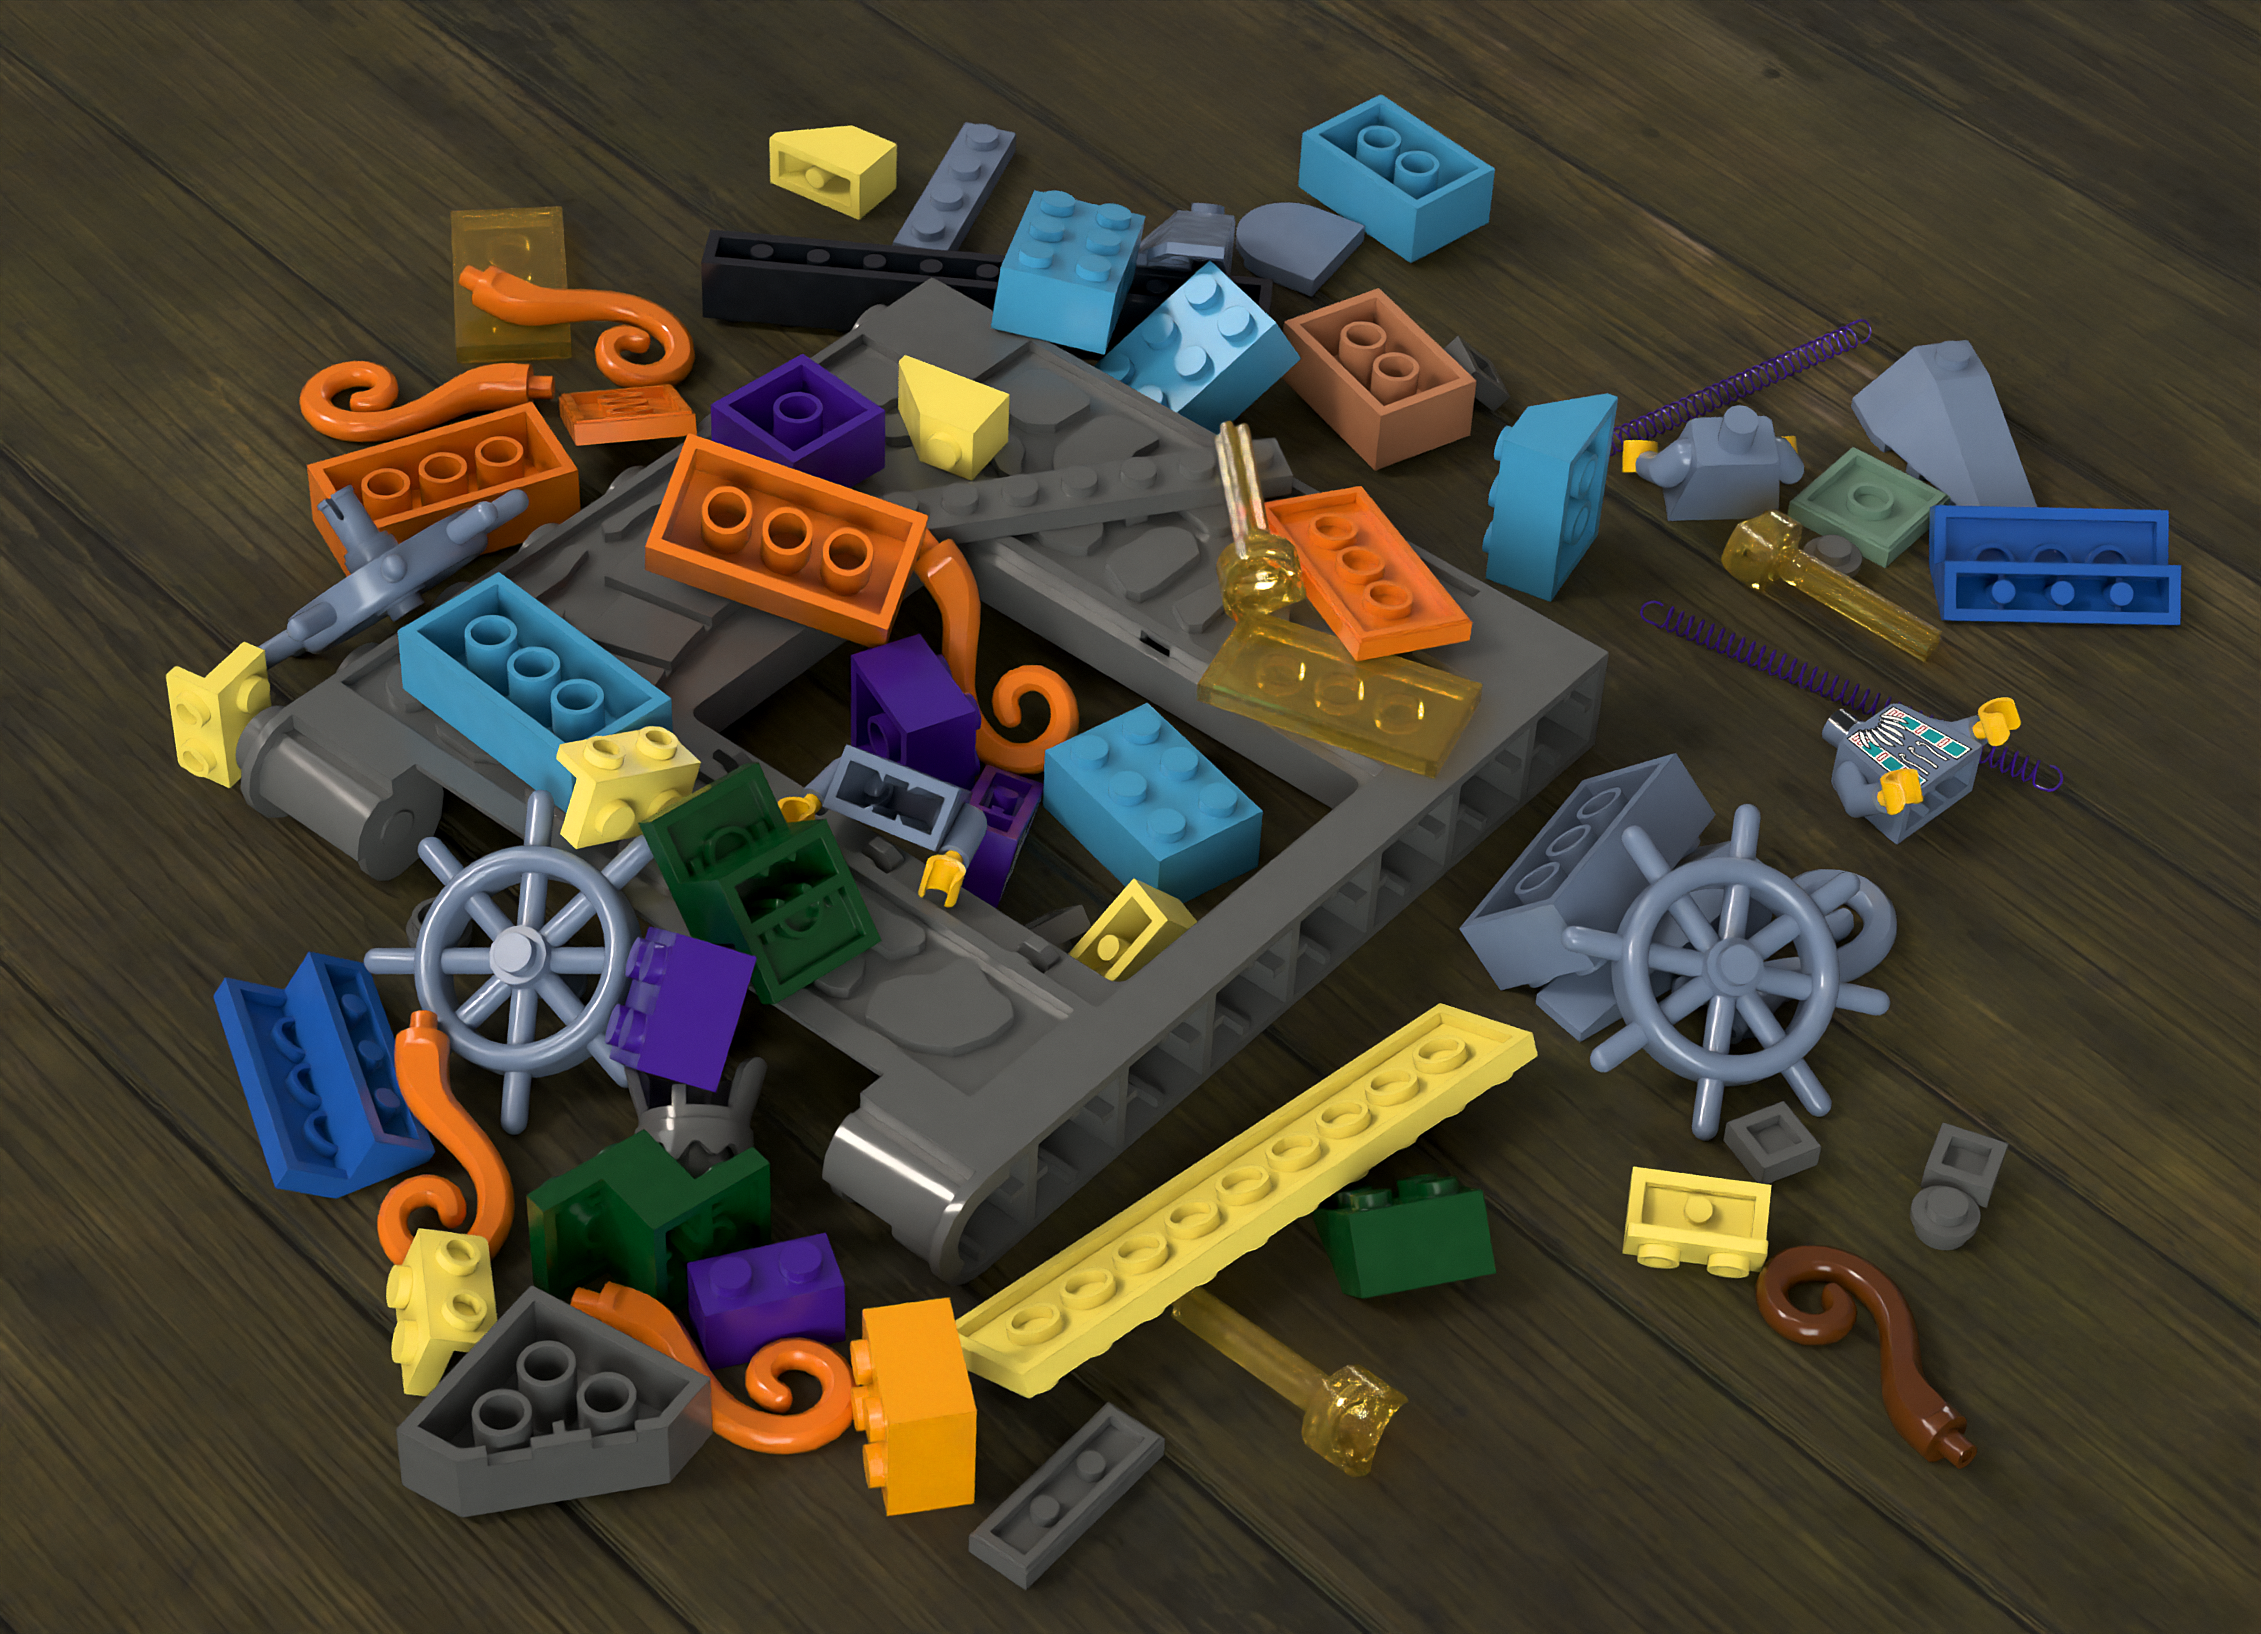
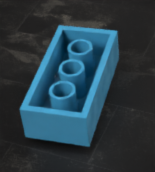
M500 572L398 630L403 689L535 790H546L551 793L554 798V804L565 813H567L577 778L556 759L560 744L585 740L593 736H607L640 730L648 726L663 727L673 733L672 698Z

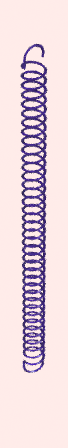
M1865 319L1856 320L1847 326L1823 335V337L1816 338L1815 341H1809L1807 344H1802L1791 351H1786L1782 355L1770 358L1767 362H1762L1751 369H1746L1735 376H1730L1719 383H1714L1711 387H1705L1703 390L1695 392V394H1689L1687 398L1683 397L1679 401H1673L1670 405H1665L1662 408H1657L1654 412L1647 413L1646 416H1640L1638 419L1622 424L1621 427H1615L1613 434L1619 438L1622 449H1617L1612 436L1611 444L1614 452L1610 453V456H1614L1616 451L1623 452L1622 430L1627 434L1629 440H1633L1630 434V426L1636 431L1638 440L1648 441L1649 436L1655 438L1657 432L1664 434L1665 429L1672 430L1674 425L1680 427L1682 421L1687 423L1690 421V418H1697L1698 414L1704 416L1706 410L1713 412L1714 407L1720 409L1722 404L1729 405L1731 400L1737 401L1739 396L1744 398L1747 393L1753 394L1755 389L1760 391L1763 386L1769 387L1771 382L1776 384L1779 378L1785 380L1787 375L1793 376L1795 371L1800 373L1803 368L1809 369L1810 365L1816 366L1818 361L1825 362L1826 357L1832 359L1834 354L1840 355L1842 350L1847 352L1850 347L1856 348L1858 345L1857 336L1854 331L1848 328L1856 323L1865 322L1868 325L1869 336L1866 340L1860 342L1861 344L1866 343L1871 337L1869 322ZM1847 330L1852 332L1855 337L1856 344L1854 346L1850 344L1847 338ZM1839 333L1845 337L1848 344L1847 349L1842 348L1838 337ZM1831 337H1834L1837 340L1838 346L1840 347V352L1837 353L1834 351V348L1831 344ZM1823 340L1828 342L1830 349L1832 350L1831 356H1828L1826 354V351L1823 347ZM1815 344L1821 347L1824 354L1823 360L1819 359L1815 351ZM1808 347L1813 350L1816 363L1810 361L1807 354ZM1800 351L1805 354L1809 364L1807 367L1802 364L1799 357ZM1792 354L1797 357L1801 366L1800 370L1795 369L1791 359ZM1784 358L1790 362L1793 369L1791 374L1786 371L1783 362ZM1776 361L1781 364L1785 373L1784 377L1779 376L1776 370ZM1768 365L1774 369L1777 376L1776 381L1770 378ZM1760 368L1765 371L1769 380L1768 384L1763 383L1760 377ZM1752 372L1758 376L1761 383L1760 388L1754 385ZM1744 376L1751 382L1753 387L1751 392L1747 390L1744 384ZM1736 379L1743 385L1744 395L1738 392ZM1728 383L1735 389L1737 395L1735 399L1729 394ZM1720 386L1726 391L1729 399L1728 402H1724L1721 398ZM1712 390L1717 393L1720 399L1719 406L1712 399ZM1704 394H1706L1711 400V410L1708 409L1704 403ZM1695 397L1702 402L1704 413L1698 411ZM1687 401L1694 406L1696 411L1695 417L1689 413ZM1679 404L1686 410L1688 420H1684L1681 417ZM1669 407V413L1664 409ZM1671 408H1673L1678 414L1680 420L1679 424H1676L1673 421L1671 416ZM1661 411V415L1659 416L1656 412ZM1663 412L1670 418L1672 425L1670 428L1664 423ZM1655 416L1662 422V432L1656 427ZM1645 418L1644 424L1639 420ZM1646 419L1652 423L1655 429L1654 435H1651L1648 431ZM1633 422H1636V428L1632 425ZM1638 423L1644 427L1647 434L1646 439L1640 435ZM1624 426H1628V432L1623 428ZM1617 429H1620L1619 435L1615 432Z
M1655 600L1648 601L1640 609L1642 619L1655 625L1658 629L1666 625L1668 633L1676 630L1678 637L1686 634L1688 641L1696 638L1699 646L1706 643L1709 650L1716 647L1718 654H1723L1727 651L1728 658H1733L1737 655L1738 662L1742 663L1747 660L1749 667H1753L1758 663L1760 672L1768 668L1770 676L1778 673L1780 680H1784L1789 676L1791 685L1799 681L1801 689L1809 686L1811 693H1815L1820 689L1822 698L1830 694L1832 702L1841 698L1842 706H1847L1851 703L1852 710H1858L1862 706V713L1864 715L1869 714L1871 711L1872 716L1875 715L1876 704L1881 696L1880 692L1877 694L1872 707L1865 712V702L1870 693V688L1866 690L1862 702L1854 708L1855 696L1860 688L1859 683L1856 685L1851 698L1844 704V693L1849 685V679L1845 681L1839 696L1833 699V691L1838 682L1839 675L1835 676L1830 690L1823 695V685L1829 674L1828 670L1825 671L1820 685L1815 690H1812V683L1818 671V666L1814 668L1807 684L1802 686V677L1808 666L1807 662L1804 663L1798 678L1794 682L1791 681L1792 671L1798 660L1797 657L1794 658L1789 672L1784 677H1781V669L1787 658V653L1782 656L1776 671L1771 673V663L1777 653L1776 649L1773 650L1767 665L1763 669L1760 668L1761 658L1767 647L1766 644L1761 648L1758 659L1753 664H1750V656L1755 648L1756 640L1752 642L1747 656L1740 660V650L1745 643V636L1742 637L1737 651L1730 656L1729 651L1736 635L1735 631L1731 634L1726 648L1723 651H1719V644L1724 636L1725 627L1721 629L1717 642L1712 647H1709V639L1715 629V623L1710 626L1706 639L1700 643L1699 633L1705 624V619L1701 620L1697 633L1690 639L1689 629L1694 622V614L1690 617L1686 630L1679 634L1678 628L1684 617V610L1679 614L1675 627L1669 630L1668 623L1674 613V606L1670 608L1666 621L1661 626L1646 619L1643 615V609L1650 603H1656L1660 606L1664 604ZM1891 696L1888 697L1884 709L1889 706ZM2008 745L2005 746L2001 757L1993 766L1992 758L1996 746L1992 747L1990 753L1983 761H1981L1980 755V764L1985 763L1989 759V766L1992 769L2000 763V771L2002 773L2007 772L2011 768L2010 772L2013 778L2021 773L2022 781L2026 782L2032 777L2033 786L2040 790L2051 792L2057 790L2062 785L2063 773L2055 765H2050V768H2054L2060 774V782L2056 787L2047 789L2035 784L2036 772L2041 762L2040 759L2037 760L2031 774L2024 779L2025 768L2030 755L2026 756L2023 765L2014 775L2013 770L2019 750L2015 752L2008 767L2003 770V761Z

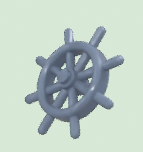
M348 485L335 492L329 500L327 498L320 502L317 508L319 511H322L348 551L343 557L346 560L344 564L351 575L298 610L287 620V629L258 646V648L265 650L267 671L290 656L299 657L307 652L312 654L325 652L354 637L387 616H390L391 620L395 622L423 605L425 601L421 596L422 594L478 557L488 545L487 534L527 509L529 505L527 494L520 489H513L492 502H479L472 508L462 509L438 521L400 544L393 534H388L386 530L382 532L378 530L354 493L352 485Z
M541 789L534 791L527 801L524 846L498 850L474 861L464 868L441 840L436 837L422 839L418 845L417 852L423 862L445 887L435 898L424 918L416 942V948H374L365 954L363 960L365 968L372 974H414L416 992L421 1008L438 1015L437 1030L442 1031L449 1037L450 1054L454 1051L462 1058L486 1070L504 1075L500 1122L503 1130L511 1135L520 1134L527 1127L532 1078L553 1075L568 1070L593 1056L620 1087L629 1088L624 1067L629 1066L609 1059L612 1045L605 1043V1035L615 1006L617 1004L625 1006L633 979L626 977L625 974L627 960L635 940L638 937L642 938L634 909L621 889L654 858L644 835H639L630 842L603 870H599L573 853L551 847L554 798L551 793ZM548 880L564 882L578 888L580 892L544 926ZM520 883L517 926H515L491 897L512 885ZM596 913L598 914L604 933L605 947H562ZM471 918L476 921L493 941L491 947L457 948L461 935ZM453 974H494L460 1007L454 988ZM587 974H601L597 988L585 1006L580 1001V998L586 991L588 983ZM511 996L507 1044L486 1039L476 1029ZM538 998H543L566 1027L545 1039L535 1042Z
M1743 804L1735 812L1729 857L1704 858L1689 862L1672 870L1642 827H1627L1622 834L1621 841L1650 885L1633 901L1620 923L1617 934L1581 926H1569L1561 935L1562 945L1571 952L1612 960L1611 969L1614 994L1619 1011L1627 1026L1592 1051L1590 1056L1592 1067L1599 1072H1608L1643 1048L1666 1069L1683 1078L1697 1082L1692 1132L1696 1138L1702 1141L1713 1139L1718 1132L1724 1086L1746 1085L1780 1072L1811 1115L1816 1117L1826 1115L1831 1109V1098L1803 1057L1816 1045L1825 1032L1835 1007L1880 1016L1885 1014L1890 1006V998L1885 992L1840 981L1837 948L1825 916L1857 894L1861 883L1859 877L1852 872H1842L1808 895L1796 882L1785 874L1755 861L1761 815L1758 808L1752 804ZM1705 889H1724L1718 934L1689 893ZM1751 897L1768 908L1777 919L1745 940ZM1667 909L1696 951L1651 941L1655 928ZM1793 940L1800 960L1801 973L1764 965L1763 961ZM1649 968L1675 973L1680 976L1677 979H1672V994L1659 1003L1653 993ZM1757 991L1799 1000L1796 1012L1785 1031ZM1707 1005L1703 1046L1700 1047L1683 1036L1673 1025L1698 1007ZM1735 1007L1763 1046V1050L1752 1054L1729 1055Z

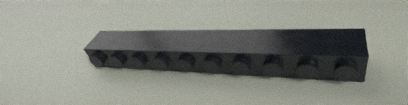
M710 229L701 261L703 318L723 319L734 323L747 321L779 324L790 328L802 326L835 329L839 332L849 333L860 316L869 308L878 304L890 306L932 277L993 311L1000 269L1005 255ZM1136 267L1132 284L1105 354H1108L1196 272ZM1226 275L1270 316L1273 279ZM1052 343L1068 353H1074L1078 351L1091 352L1057 343Z

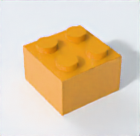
M950 1298L862 1309V1340H855L850 1343L855 1383L862 1386L851 1388L850 1395L856 1431L866 1430L868 1441L871 1443L863 1445V1462L868 1488L881 1487L887 1516L974 1504L977 1410Z

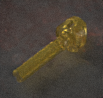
M1226 421L1219 425L1221 433L1214 436L1234 542L1228 545L1219 555L1216 573L1222 604L1226 614L1235 622L1245 624L1262 615L1305 599L1307 591L1296 547L1286 538L1270 533L1249 426L1244 423L1234 427L1231 421Z
M1777 509L1765 510L1761 516L1738 523L1721 557L1723 566L1735 579L1761 593L1765 592L1781 577L1788 584L1923 662H1926L1932 651L1938 647L1942 639L1940 637L1942 630L1809 553L1798 549L1803 529L1802 523Z
M1196 1286L1171 1303L1175 1307L1170 1315L1172 1318L1306 1412L1302 1426V1437L1305 1445L1351 1477L1365 1476L1371 1472V1464L1376 1446L1384 1428L1394 1413L1404 1404L1408 1403L1405 1395L1360 1364L1347 1365L1332 1376L1327 1375L1201 1286Z

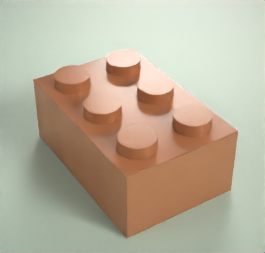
M1379 288L1284 321L1283 333L1301 359L1281 378L1375 471L1470 436L1477 381Z

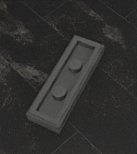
M1108 1402L969 1535V1552L1024 1590H1027L1164 1455L1165 1438Z

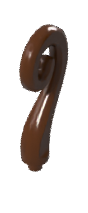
M1800 1245L1783 1249L1773 1255L1764 1264L1755 1284L1756 1304L1765 1322L1784 1338L1802 1345H1825L1837 1342L1846 1337L1857 1319L1858 1311L1852 1296L1849 1294L1851 1293L1871 1313L1879 1331L1880 1380L1883 1404L1896 1431L1928 1462H1936L1945 1457L1958 1469L1967 1466L1977 1453V1446L1964 1436L1967 1420L1925 1378L1920 1341L1913 1313L1904 1294L1895 1282L1879 1267L1861 1256L1827 1245ZM1809 1281L1830 1283L1823 1288L1821 1306L1824 1312L1806 1313L1799 1310L1788 1297L1789 1291L1795 1286Z

